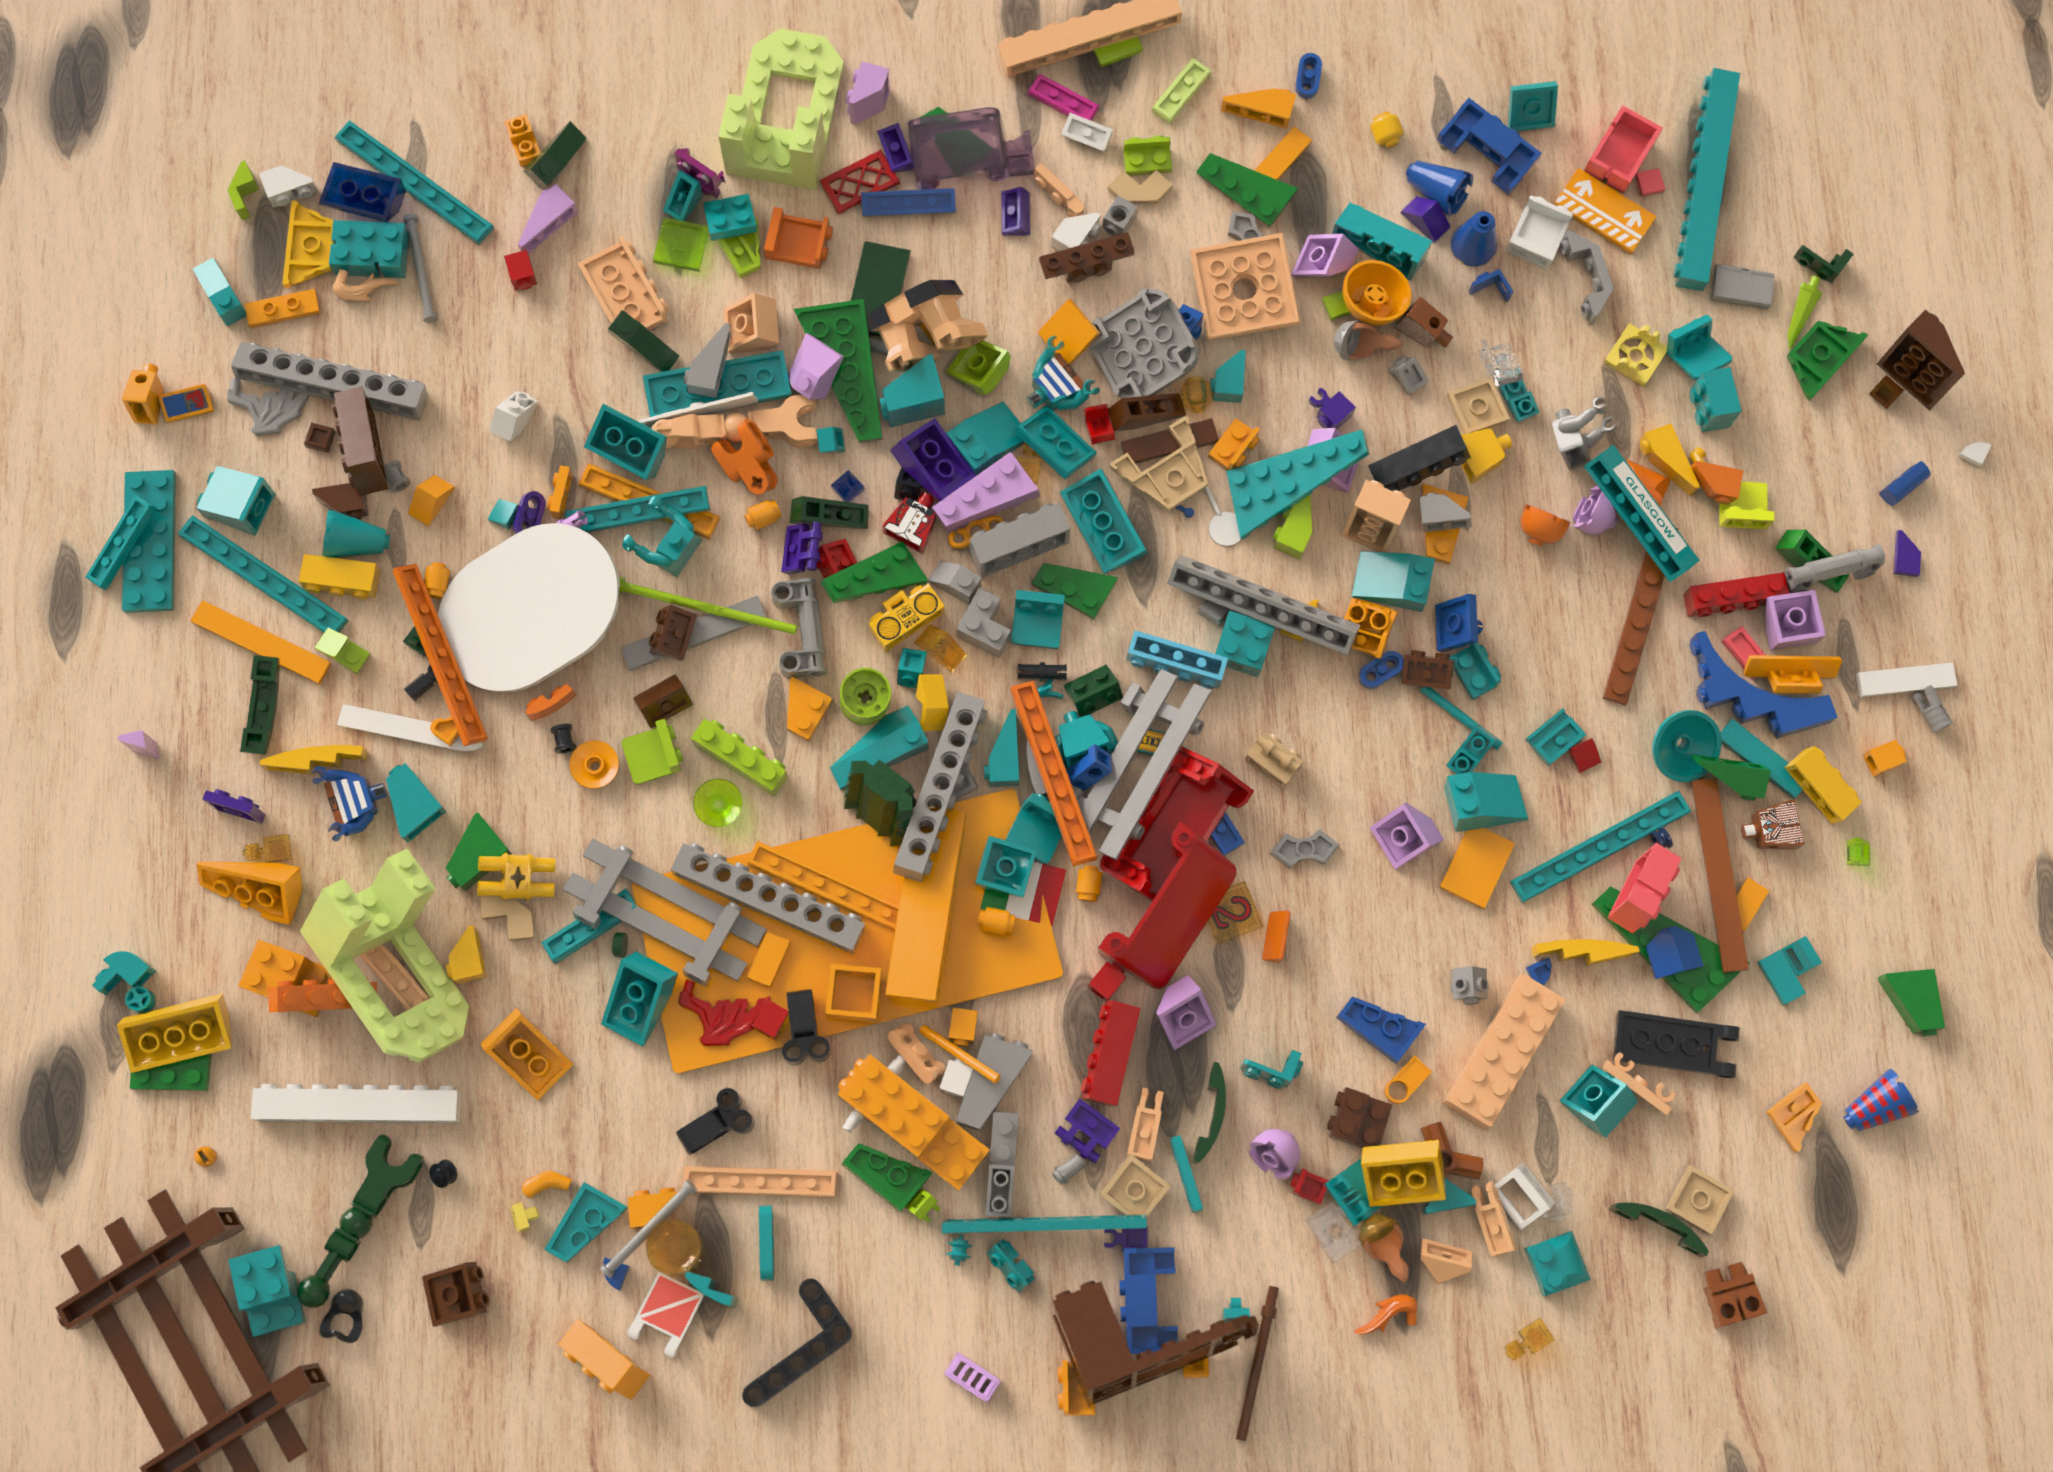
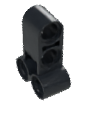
M812 989L786 992L792 1040L787 1041L782 1047L784 1060L791 1066L800 1065L808 1055L815 1062L826 1061L831 1055V1048L826 1038L818 1036ZM816 1044H823L826 1046V1050L821 1055H815L812 1052L813 1047ZM792 1047H797L801 1050L800 1055L795 1059L787 1056L788 1050Z
M722 1089L716 1098L718 1106L676 1132L688 1155L699 1151L731 1130L739 1134H747L753 1129L754 1118L749 1112L738 1110L742 1099L734 1089ZM727 1094L735 1096V1103L730 1107L723 1105V1098ZM741 1115L747 1116V1126L742 1129L737 1128L736 1119Z

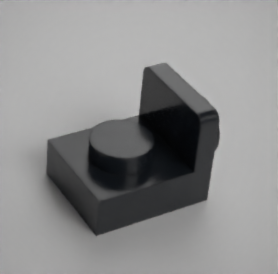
M901 467L896 480L894 498L903 501L907 497L917 502L921 484Z

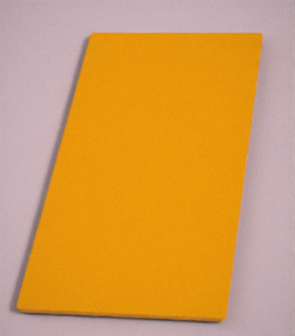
M1007 789L955 802L953 807L954 811L966 812L947 952L946 957H944L942 977L939 981L937 1002L887 997L885 995L895 936L894 930L748 865L746 862L751 852L727 858L726 862L734 866L736 863L743 864L750 868V873L755 875L763 873L771 877V882L777 885L781 883L788 884L795 888V893L802 896L804 893L813 895L817 898L816 902L826 905V903H831L839 907V912L847 916L849 913L856 914L863 918L862 922L865 923L866 928L854 954H851L675 876L672 872L664 873L662 875L724 907L729 902L739 905L743 909L740 913L741 916L766 928L768 932L790 941L770 988L747 978L765 935L758 947L730 933L721 950L748 964L739 981L710 968L711 980L707 987L695 982L692 994L700 1000L709 1001L711 1009L718 1000L730 999V1004H732L736 999H747L749 1003L746 1009L747 1013L756 1005V1001L759 998H767V996L771 997L770 1001L788 1010L786 992L812 989L818 1036L827 1037L1061 978L1063 970L1043 894L1040 923L1015 917L1012 934L1005 933V936L982 931V926L978 925L980 911L986 910L980 909L985 889L975 885L977 871L988 837L992 836L1005 840L1020 810L1016 791L1014 789ZM868 824L773 847L900 905L904 877L894 874L893 869L901 845L890 846L889 835L877 836V831ZM708 863L697 865L695 870L698 872L705 871L708 868ZM728 871L721 872L718 875V880L721 882L728 881L731 873ZM745 881L741 884L740 890L749 892L754 884L750 881ZM632 882L631 887L637 906L704 941L707 940L715 926L714 924ZM767 891L763 895V900L766 902H771L776 898V893L773 891ZM790 901L786 904L785 909L788 912H794L798 909L799 904L796 901ZM812 911L808 915V920L817 922L821 919L822 914L818 911ZM835 921L831 924L830 929L833 932H840L844 928V923ZM642 932L647 957L678 973L672 994L661 1014L671 1064L675 1073L680 1074L779 1049L787 1041L792 1040L788 1014L780 1028L781 1033L776 1041L754 1029L731 1040L729 1046H703L700 1038L704 1034V1028L699 1015L681 1007L678 1002L686 979L691 980L684 976L683 968L687 962L693 964L695 959ZM831 964L881 968L882 979L877 1023L826 1017Z

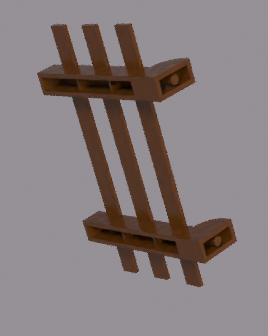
M163 1190L147 1200L167 1236L142 1252L123 1217H120L104 1228L123 1263L117 1269L98 1279L80 1244L60 1255L79 1293L55 1307L58 1312L57 1318L59 1323L67 1330L79 1329L93 1319L95 1320L164 1450L163 1453L139 1467L141 1472H201L198 1465L223 1450L234 1472H260L242 1437L265 1422L270 1427L288 1462L293 1461L308 1451L286 1409L319 1393L330 1386L318 1363L298 1366L271 1383L200 1252L208 1246L221 1243L244 1230L233 1207H213L185 1225L168 1191ZM182 1264L252 1394L251 1397L229 1411L224 1406L157 1281L159 1277ZM137 1291L208 1422L207 1425L183 1439L113 1308Z

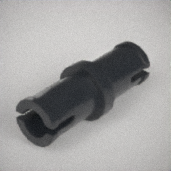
M1040 662V665L1018 664L1019 671H1028L1018 672V679H1040L1042 682H1045V679L1067 680V673H1057V671H1067V664L1045 665V662Z

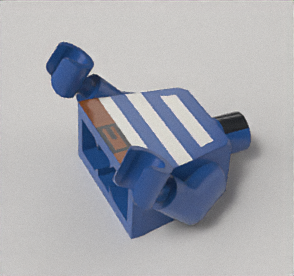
M321 766L315 767L311 771V773H318L321 777L314 778L312 780L314 784H320L323 780H326V783L323 784L336 822L330 826L328 832L333 830L338 832V834L333 836V841H339L342 835L349 836L363 832L374 819V815L378 813L375 801L388 797L384 783L370 787L368 780L358 773L344 770L326 771Z

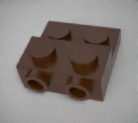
M1345 1087L1343 1092L1338 1091L1334 1103L1335 1106H1338L1336 1115L1330 1116L1327 1130H1330L1329 1137L1362 1149L1363 1147L1380 1146L1393 1104L1372 1098L1368 1094Z
M476 1262L462 1263L422 1276L433 1327L487 1312L486 1306L489 1305V1297L482 1290L481 1281L484 1275L481 1267L477 1266Z

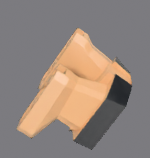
M928 280L901 293L867 316L871 331H879L889 351L885 361L889 372H906L930 354H933L934 361L936 362L940 359L938 350L966 349L988 337L983 323L961 317L956 301L964 294L955 280ZM924 324L929 330L936 346L919 340L915 327Z

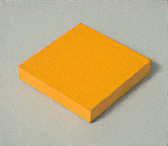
M1067 299L1037 332L1046 343L1051 336H1057L1054 340L1055 347L1061 341H1064V347L1056 350L1055 353L1059 352L1070 366L1101 334L1072 299Z

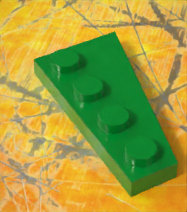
M902 541L823 579L821 584L833 603L861 598L867 594H881L886 590L905 589L915 584L918 586L924 585L928 579Z

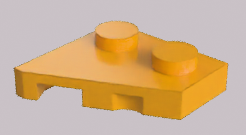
M791 677L787 730L809 742L830 707L833 698Z

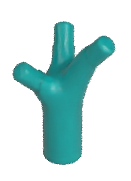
M1048 679L1043 686L1037 688L1040 698L1057 697L1063 699L1064 697L1063 694L1051 691L1053 688L1051 685L1052 679Z

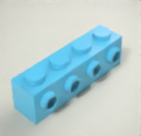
M1135 630L1126 661H1130L1131 665L1138 668H1144V666L1153 668L1156 673H1159L1160 669L1177 675L1178 679L1190 682L1194 680L1200 682V685L1205 688L1214 689V687H1220L1228 658Z

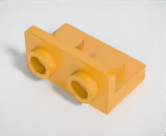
M1235 418L1209 452L1208 458L1227 471L1235 467H1241L1247 458L1245 453L1248 449L1253 450L1260 441L1258 437L1260 429L1255 427L1253 430Z

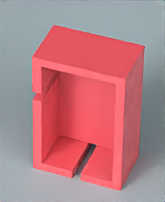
M1622 105L1589 159L1584 171L1601 182L1603 179L1608 180L1606 185L1624 194L1655 144L1663 127Z
M1655 843L1635 861L1607 918L1632 934L1640 927L1645 928L1650 919L1654 920L1659 915L1662 908L1659 904L1661 900H1665L1671 890L1668 886L1678 876L1680 872L1678 865L1682 858Z

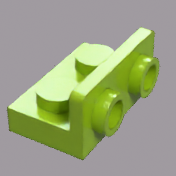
M1157 135L1146 139L1132 137L1124 140L1125 173L1129 176L1152 174L1155 170L1159 173H1171L1170 137Z

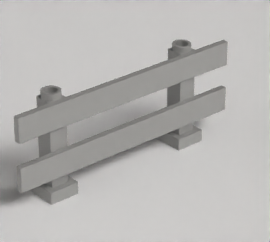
M1160 669L1147 694H1145L1140 685L1132 682L1121 701L1125 711L1134 716L1111 755L1112 772L1095 783L1088 797L1085 796L1081 789L1072 786L1089 834L1096 822L1111 829L1099 852L1115 860L1119 858L1129 838L1133 840L1141 839L1145 827L1139 824V820L1188 734L1199 735L1204 727V722L1199 720L1198 716L1212 691L1194 683L1180 709L1175 708L1164 702L1178 680V676ZM1155 718L1169 724L1170 727L1121 813L1106 808L1107 802Z
M592 839L583 857L605 868L598 882L594 884L572 872L563 887V891L585 902L583 906L577 904L572 913L576 920L597 930L601 923L599 913L603 911L695 959L693 964L690 962L686 963L683 968V974L698 984L707 987L711 980L710 968L739 981L748 964L721 950L731 933L758 947L767 931L766 928L741 916L740 913L743 909L739 905L729 902L724 907L633 860L631 856L634 852L626 846L621 845L617 850H614ZM623 877L714 924L715 926L707 940L704 941L635 905L636 908L631 910L633 903L612 893L619 879Z

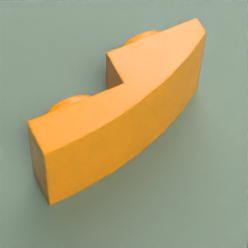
M525 114L504 121L521 167L529 165L540 153L529 120Z

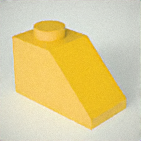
M474 925L468 926L449 954V964H446L449 979L453 978V981L457 984L487 977L478 929Z

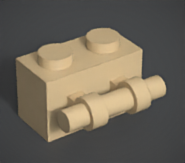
M1264 732L1246 755L1245 761L1284 789L1301 768L1304 761L1301 760V755L1291 748L1288 750L1282 746V742L1278 737Z

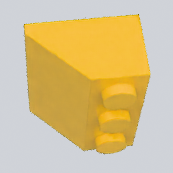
M1439 1140L1363 1147L1361 1166L1370 1207L1446 1200L1443 1159Z

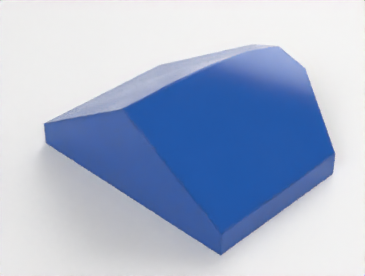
M1673 926L1660 930L1645 947L1655 979L1704 967L1694 934L1679 927Z

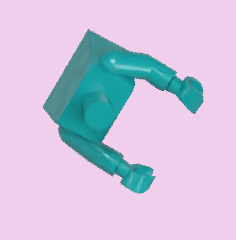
M653 496L648 503L649 507L661 510L664 516L674 522L658 545L656 553L637 544L629 534L624 537L622 546L626 551L631 552L633 550L636 552L635 555L648 564L659 566L673 576L678 577L702 539L694 533L693 524L682 513L671 505L667 506L664 504L665 501L660 497Z

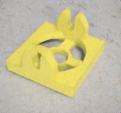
M1629 323L1604 363L1644 387L1666 354L1667 346L1659 341L1660 334L1658 331L1650 334V327L1648 325L1642 326L1639 329ZM1630 339L1642 340L1638 347L1630 348L1624 344L1625 341ZM1647 345H1650L1654 352L1653 361L1646 357L1644 349ZM1619 350L1626 354V358L1620 359ZM1633 350L1639 351L1642 354V360L1638 362L1633 361L1630 358V352ZM1642 364L1646 366L1648 369L1639 371L1640 369L1638 365Z

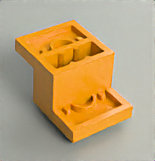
M258 939L238 987L268 999V987L278 986V981H294V986L303 985V980L319 979V984H328V979H332V977L323 965L313 962L303 955ZM321 1010L300 1011V1012H303V1013H306V1014H308V1015H311V1016H314V1017H317V1018H318V1015H319V1013H320Z

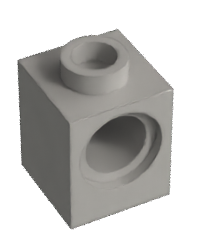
M1117 196L1103 217L1102 227L1112 236L1126 233L1136 218L1138 207ZM1116 216H1120L1124 220L1116 221L1113 218Z

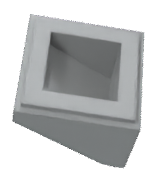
M1206 599L1199 608L1198 613L1218 626L1230 608Z

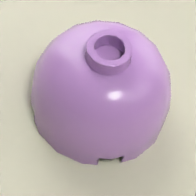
M1595 486L1589 490L1592 494L1588 499L1586 497L1581 499L1572 519L1576 522V524H1573V527L1590 535H1598L1608 529H1612L1618 521V512L1599 486Z
M1280 1129L1265 1130L1256 1136L1249 1145V1147H1252L1249 1153L1253 1161L1266 1173L1268 1168L1276 1174L1273 1176L1275 1178H1289L1299 1164L1300 1149L1294 1135L1288 1131Z

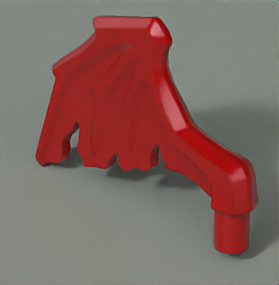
M686 979L678 1002L681 1007L699 1015L704 1028V1034L700 1038L703 1046H729L731 1040L754 1030L752 1027L754 1021L767 999L771 1000V997L759 998L756 1001V1005L747 1013L746 1009L749 1005L747 999H736L732 1004H730V999L718 1000L711 1009L709 1001L700 1000L692 994L695 982Z

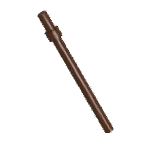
M1269 1286L1265 1306L1262 1305L1260 1316L1263 1317L1236 1436L1237 1440L1245 1442L1272 1319H1275L1277 1313L1275 1305L1279 1288Z

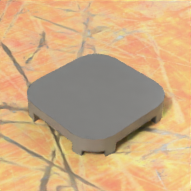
M1142 289L1138 291L1139 295L1103 318L1097 317L1092 322L1101 334L1092 342L1089 349L1093 351L1112 386L1113 392L1120 398L1155 395L1190 373L1198 362L1199 348L1195 338L1174 301L1166 293L1158 289Z

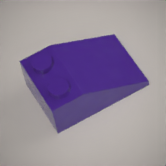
M935 418L900 440L890 450L903 470L939 501L976 477L974 471Z

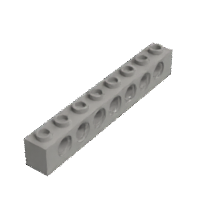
M240 342L231 364L235 378L335 401L334 393L363 386L372 410L416 420L420 419L428 398L425 384L417 380H405L392 374L383 375L370 369L361 370L353 368L348 364L339 365L325 359L309 358L300 353L291 354L278 348L269 349L261 347L256 343L247 344Z
M1180 555L1174 562L1167 582L1171 586L1346 655L1352 649L1361 626L1183 555Z
M957 691L896 857L893 869L894 874L922 882L924 875L929 876L933 861H930L932 852L937 854L941 839H938L940 831L945 832L949 817H946L948 809L953 810L957 798L956 795H953L956 787L961 788L965 774L961 773L963 766H969L972 753L969 752L971 744L976 746L980 731L976 730L979 723L984 724L988 710H984L985 700ZM967 720L971 724L965 726L962 725L960 721ZM960 741L963 743V746L956 747L952 742ZM951 762L955 764V767L947 768L944 764ZM945 784L948 788L940 790L936 785ZM936 805L940 810L933 812L928 807ZM929 827L932 829V832L926 834L921 832L920 829ZM914 849H921L924 851V854L917 856L912 851Z
M683 843L670 869L673 875L854 954L866 928L865 923L862 922L863 918L853 913H849L847 916L839 912L840 908L831 903H826V905L816 902L817 898L813 895L804 893L802 896L795 893V888L788 884L781 883L777 885L771 882V877L763 873H758V875L750 873V868L743 864L736 863L734 866L726 862L727 858L718 853L710 855L705 853V849L700 845L691 843L689 846ZM700 861L708 863V868L703 872L695 870L696 864ZM723 871L731 873L730 879L726 882L718 880V875ZM745 881H750L754 884L749 892L740 890L741 884ZM767 891L776 893V898L771 902L763 900V895ZM790 901H796L799 904L798 909L794 912H788L785 909L786 904ZM812 911H818L822 914L821 919L817 922L809 921L808 915ZM835 921H841L844 923V928L840 932H833L830 929L831 924Z

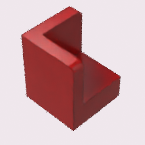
M767 999L752 1026L755 1030L776 1041L781 1033L780 1028L789 1012Z

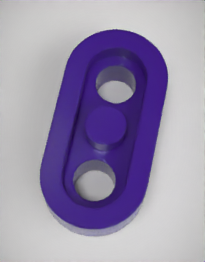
M531 491L521 497L513 521L515 534L523 531L522 523L526 524L527 529L540 525L546 507L545 498L541 493ZM529 500L533 502V508L529 507Z

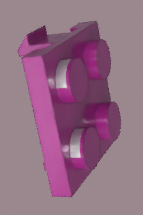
M678 148L674 153L678 171L681 170L699 181L703 194L707 196L710 194L717 198L720 195L718 187L722 182L725 183L723 171L721 170L717 175L716 172L691 157L688 148Z

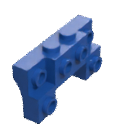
M1470 98L1462 104L1437 137V141L1454 154L1467 141L1497 164L1500 168L1493 175L1491 182L1508 195L1519 185L1526 173L1539 160L1542 154L1524 140L1516 130L1508 128L1499 117L1491 115Z
M1175 1247L1123 1249L1124 1280H1119L1120 1296H1125V1306L1120 1307L1121 1322H1126L1127 1346L1131 1354H1139L1146 1350H1151L1152 1353L1162 1349V1344L1171 1340H1176L1178 1343V1326H1158L1156 1274L1176 1273L1174 1261Z

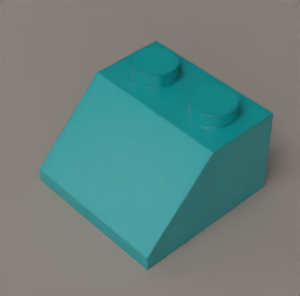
M1593 1064L1560 1099V1102L1582 1123L1604 1138L1613 1131L1638 1102L1627 1084Z

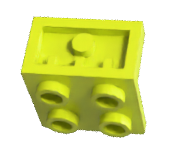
M1742 481L1739 498L1732 503L1730 502V504H1719V527L1767 530L1775 521L1774 511H1768L1767 483Z

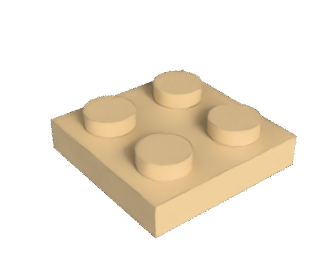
M1492 377L1447 393V398L1463 434L1492 428L1506 423L1510 419Z
M1130 1154L1101 1191L1100 1195L1125 1215H1146L1148 1217L1171 1187V1184L1133 1154Z
M1688 1165L1665 1210L1704 1233L1712 1235L1735 1190L1692 1165Z

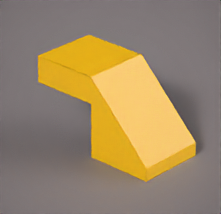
M941 674L919 675L916 698L923 704L920 726L923 731H943L949 711L944 678Z

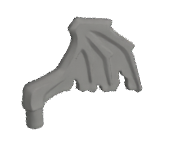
M231 378L230 389L227 390L228 403L246 408L250 412L254 420V426L251 431L255 436L281 432L283 426L302 415L300 412L310 396L300 393L292 400L295 393L282 389L278 395L276 391L265 392L259 401L256 395H247L239 391L241 380L238 378Z

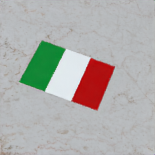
M1033 862L1023 898L985 889L980 909L986 910V907L1006 910L1010 911V914L1015 915L1016 918L1040 923L1042 897H1044L1050 924L1053 926L1066 869Z

